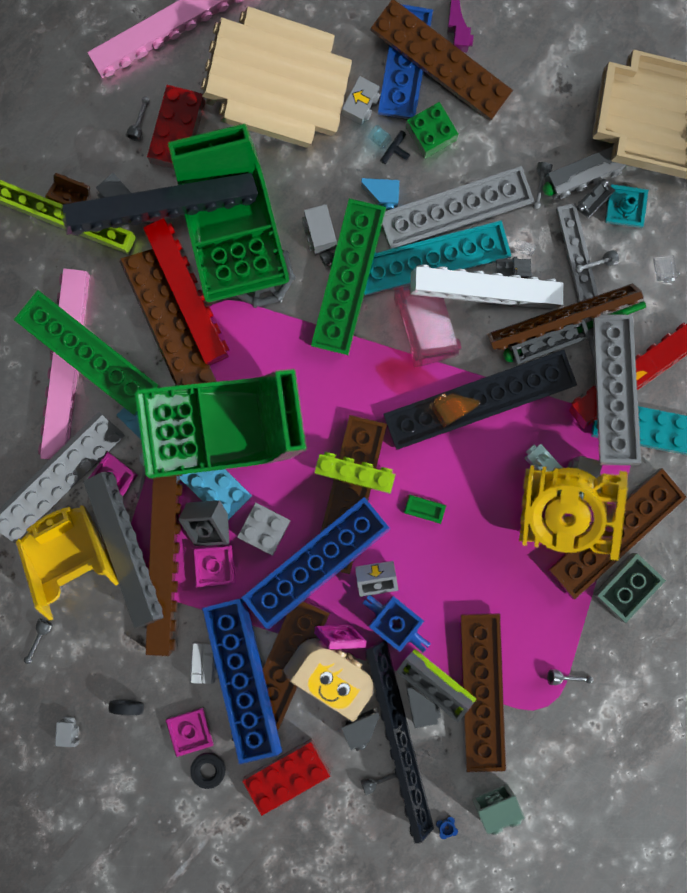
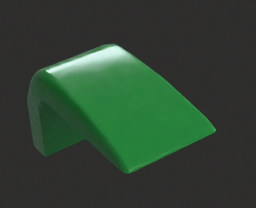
M246 123L168 142L178 185L252 173L258 192L255 202L250 205L241 204L229 209L223 207L212 212L201 211L194 215L185 214L205 301L214 302L288 283L289 275L263 172Z
M295 369L274 371L262 377L140 389L135 393L145 472L148 478L274 463L291 459L306 450Z

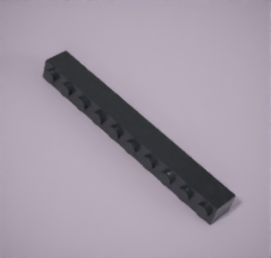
M252 173L63 204L61 215L67 235H80L87 231L98 232L104 228H120L127 224L138 225L149 220L155 222L161 218H176L184 214L194 215L201 211L212 212L218 208L225 207L229 209L241 204L250 205L255 202L258 192Z

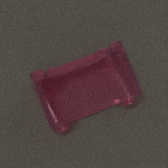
M411 286L395 288L394 301L396 306H398V311L405 328L414 368L459 356V350L462 349L459 338H455L444 298L411 295Z

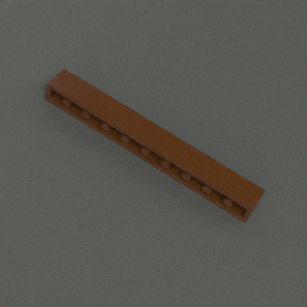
M183 474L153 478L149 577L152 585L155 587V594L162 607L164 618L147 625L145 655L170 656L176 647L173 631H176L177 621L174 620V612H177V600H174L175 593L178 592V581H175V575L179 572V562H176V554L180 552V542H177V534L180 535L181 531L178 515H181L182 505L179 503V496L182 495V484L179 483L180 476H183Z

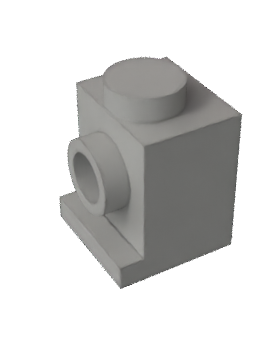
M63 717V720L57 722L55 746L76 747L79 744V740H75L79 734V726H76L75 717Z

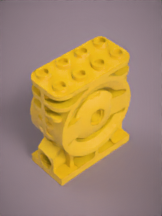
M531 465L530 469H526L519 541L523 542V546H527V541L535 542L534 547L539 548V543H542L547 548L565 553L579 552L590 548L594 553L610 554L611 560H619L627 495V471H619V475L601 474L596 478L592 474L577 468H554L550 472L546 471L547 467L545 466L540 471L534 470L535 465ZM562 489L561 495L557 496V490ZM579 491L584 493L583 499L579 497ZM549 500H551V501L548 503L547 507H546L545 520H544L543 517H542V510H543L544 506L546 505V503H547ZM589 505L594 513V522L590 524L591 511Z

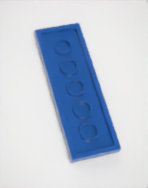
M401 4L431 27L433 9ZM390 45L378 115L410 119L416 115L423 70Z

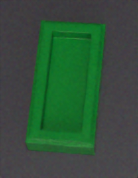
M409 495L404 513L441 524L446 505Z

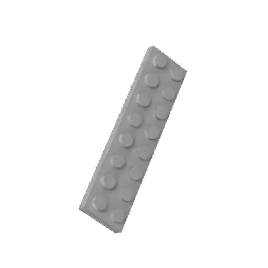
M520 166L385 212L382 227L389 247L393 249L532 204L534 199L524 170Z
M600 315L593 318L599 465H640L641 453L633 315Z
M98 412L0 508V533L13 543H16L18 538L20 539L31 525L48 512L125 436L122 431Z

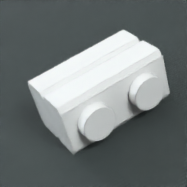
M193 642L190 683L213 684L215 679H218V673L211 643Z

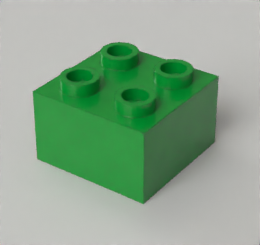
M440 102L411 117L406 122V129L424 159L456 142L459 135Z

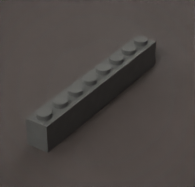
M101 472L83 481L134 628L146 626L164 618L162 607L155 594V587L152 585L149 577V570L145 565L142 551L136 540V533L131 526L129 514L125 509L123 497L119 492L116 477L113 475V472Z

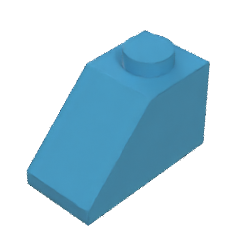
M362 178V189L377 205L386 207V210L398 207L400 180Z

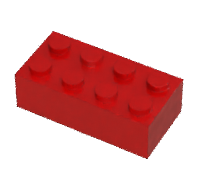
M166 85L147 154L151 164L174 169L168 142L197 135L206 102L205 98L202 97V93Z
M311 738L244 776L242 782L259 813L263 816L330 777L331 772Z

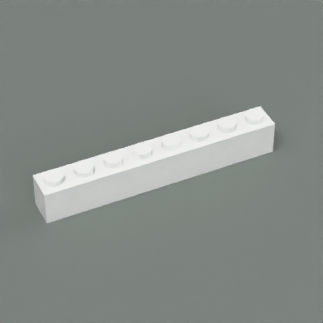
M418 265L411 271V295L553 310L563 305V283L557 282L555 279L542 281L537 277L524 279L519 275L506 277L501 273L488 275L484 274L483 271L470 273L466 272L465 269L452 271L446 267L429 268L428 265Z

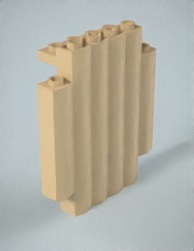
M249 6L245 11H241L240 23L225 18L215 22L213 34L216 35L214 41L210 43L209 52L211 53L210 60L207 59L205 65L207 76L202 80L201 89L203 90L202 97L207 98L206 104L213 106L217 101L222 102L219 110V115H222L220 122L233 126L246 123L250 131L306 148L312 144L315 131L330 136L337 132L352 60L331 53L334 42L333 34Z
M633 49L627 58L626 66L613 62L607 63L601 77L592 139L614 144L611 156L612 162L687 179V62Z

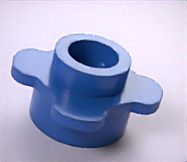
M453 817L437 821L436 826L440 830L439 836L441 839L458 834Z

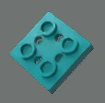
M611 184L610 186L615 191L608 198L605 223L643 228L649 190Z

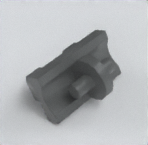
M513 257V259H497L496 272L506 277L519 275L521 278L527 279L532 277L531 259H518L517 257Z

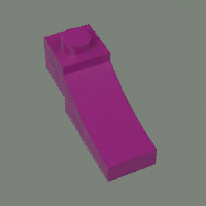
M451 0L447 33H454L453 45L462 52L467 53L469 46H473L474 35H471V27H467L463 19L460 0Z

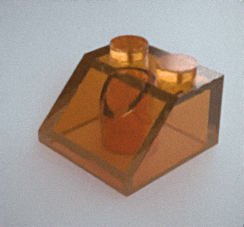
M443 394L435 399L432 410L442 426L446 427L477 408L480 402L479 400L454 394L448 396Z

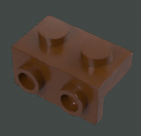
M55 173L53 176L54 182L45 195V198L62 205L87 201L90 199V186L65 175Z

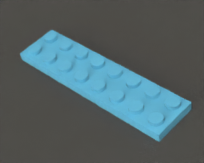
M123 408L116 416L141 439L138 413L134 416L127 409ZM226 469L189 473L180 476V479L202 501L220 500L228 513V520L252 497Z

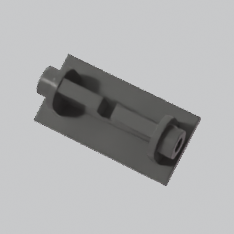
M606 179L599 180L591 189L592 192L588 193L578 202L577 210L587 218H590L614 193L615 189L608 185L609 183Z

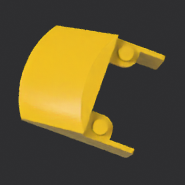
M84 505L73 509L66 507L46 515L27 529L28 533L21 540L18 538L16 541L34 606L49 621L53 620L49 604L59 598L61 594L60 586L93 569L98 575L105 574L115 585L119 584L106 545Z

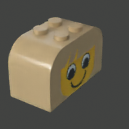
M317 638L303 642L283 669L292 683L353 722L359 716L373 693L372 679L363 670L362 664L357 661V658L350 653L346 654L342 649L329 650Z

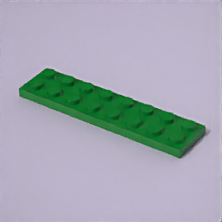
M349 198L311 347L349 356L386 207Z
M39 290L36 291L14 318V321L134 416L138 413L136 391L159 387L158 384Z

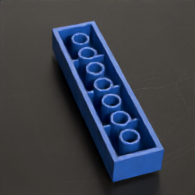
M364 497L241 598L266 629H270L391 529Z
M240 598L202 608L239 764L277 756L282 752L247 604Z

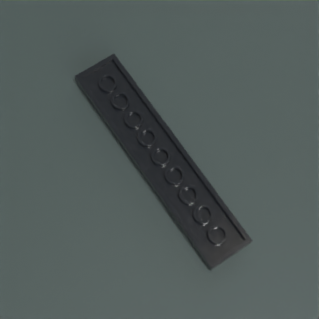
M561 350L384 413L383 415L396 450L573 388L577 386V382L565 350Z
M382 640L366 649L365 657L370 665V677L375 685V697L381 709L380 717L385 724V737L390 744V756L394 760L395 776L400 784V796L404 800L405 815L409 819L410 835L413 837L415 844L422 843L432 832L434 826L387 641Z

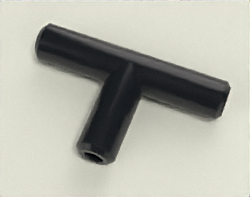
M401 130L380 159L381 163L387 164L394 153L404 160L409 159L410 154L399 147L406 136L404 131Z

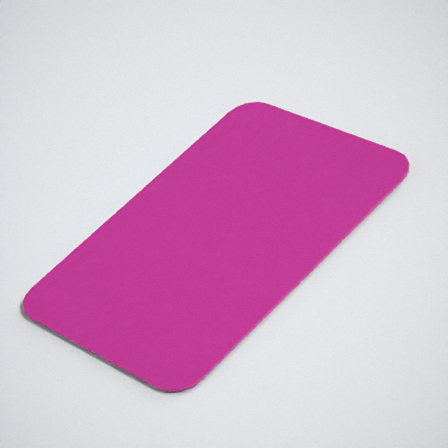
M225 300L211 305L210 308L214 314L211 319L214 324L218 323L222 332L219 336L222 341H226L230 349L227 351L228 358L210 366L216 381L256 378L274 371L295 369L306 450L284 461L226 469L252 497L228 520V544L195 546L181 524L180 535L177 534V542H180V552L176 554V562H179V572L175 575V581H178V592L175 593L174 600L203 610L202 608L240 599L320 534L334 479L315 474L319 454L324 455V452L336 454L335 458L339 459L349 415L386 424L384 413L485 378V376L356 336L353 337L349 356L311 347L316 328L314 323L258 306L253 308V305L242 301ZM547 396L396 450L388 426H386L376 469L381 470V467L389 468L396 475L390 494L371 489L368 502L391 530L354 559L350 574L338 572L304 601L330 612L325 626L351 625L366 640V647L342 649V651L346 654L350 653L357 659L366 661V649L384 639L369 628V624L376 616L374 612L362 604L365 599L371 604L372 602L366 598L367 596H359L355 567L394 561L398 591L371 596L382 605L386 604L392 596H395L424 620L417 633L431 643L428 648L423 643H420L426 648L425 652L422 653L411 642L407 643L400 652L387 642L395 671L398 670L410 653L416 649L463 687L461 614L500 613L503 704L516 709L531 711L549 706L560 697L567 680H563L559 685H549L547 680L548 671L556 669L560 670L564 676H569L597 580L574 600L548 571L566 553L547 548L542 543H539V548L534 547L535 542L527 541V546H523V542L519 541L526 469H530L531 466L524 458L528 455L526 451L532 445L537 447L542 444L563 468H568L569 461H573V458L578 456L599 460L598 438L591 437L593 423L583 429L569 412L572 406L570 402ZM602 465L600 475H619V471H627L628 477L631 465ZM146 476L131 526L136 533L137 543L142 551L145 565L149 570L153 478ZM180 479L179 484H182V495L179 496V503L182 505V513L186 503L202 502V500ZM413 495L446 505L441 524L405 514L404 510L408 496ZM549 500V501L546 503V505L544 506V508H543V510H542V517H543L544 520H545L546 507H547L548 503H549L551 500ZM255 503L291 520L274 555L238 538ZM589 505L591 511L590 524L594 522V513ZM232 545L235 584L196 587L193 548ZM248 607L252 626L279 633L286 616L270 629H266ZM399 618L398 620H392L393 628L401 626Z

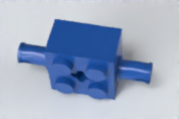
M371 595L366 597L372 604L366 599L362 604L374 612L376 616L369 624V628L399 652L409 642L421 650L422 653L425 652L426 648L420 643H423L427 648L431 643L417 633L424 622L421 617L395 596H392L383 605ZM399 618L401 626L393 628L392 620H398Z

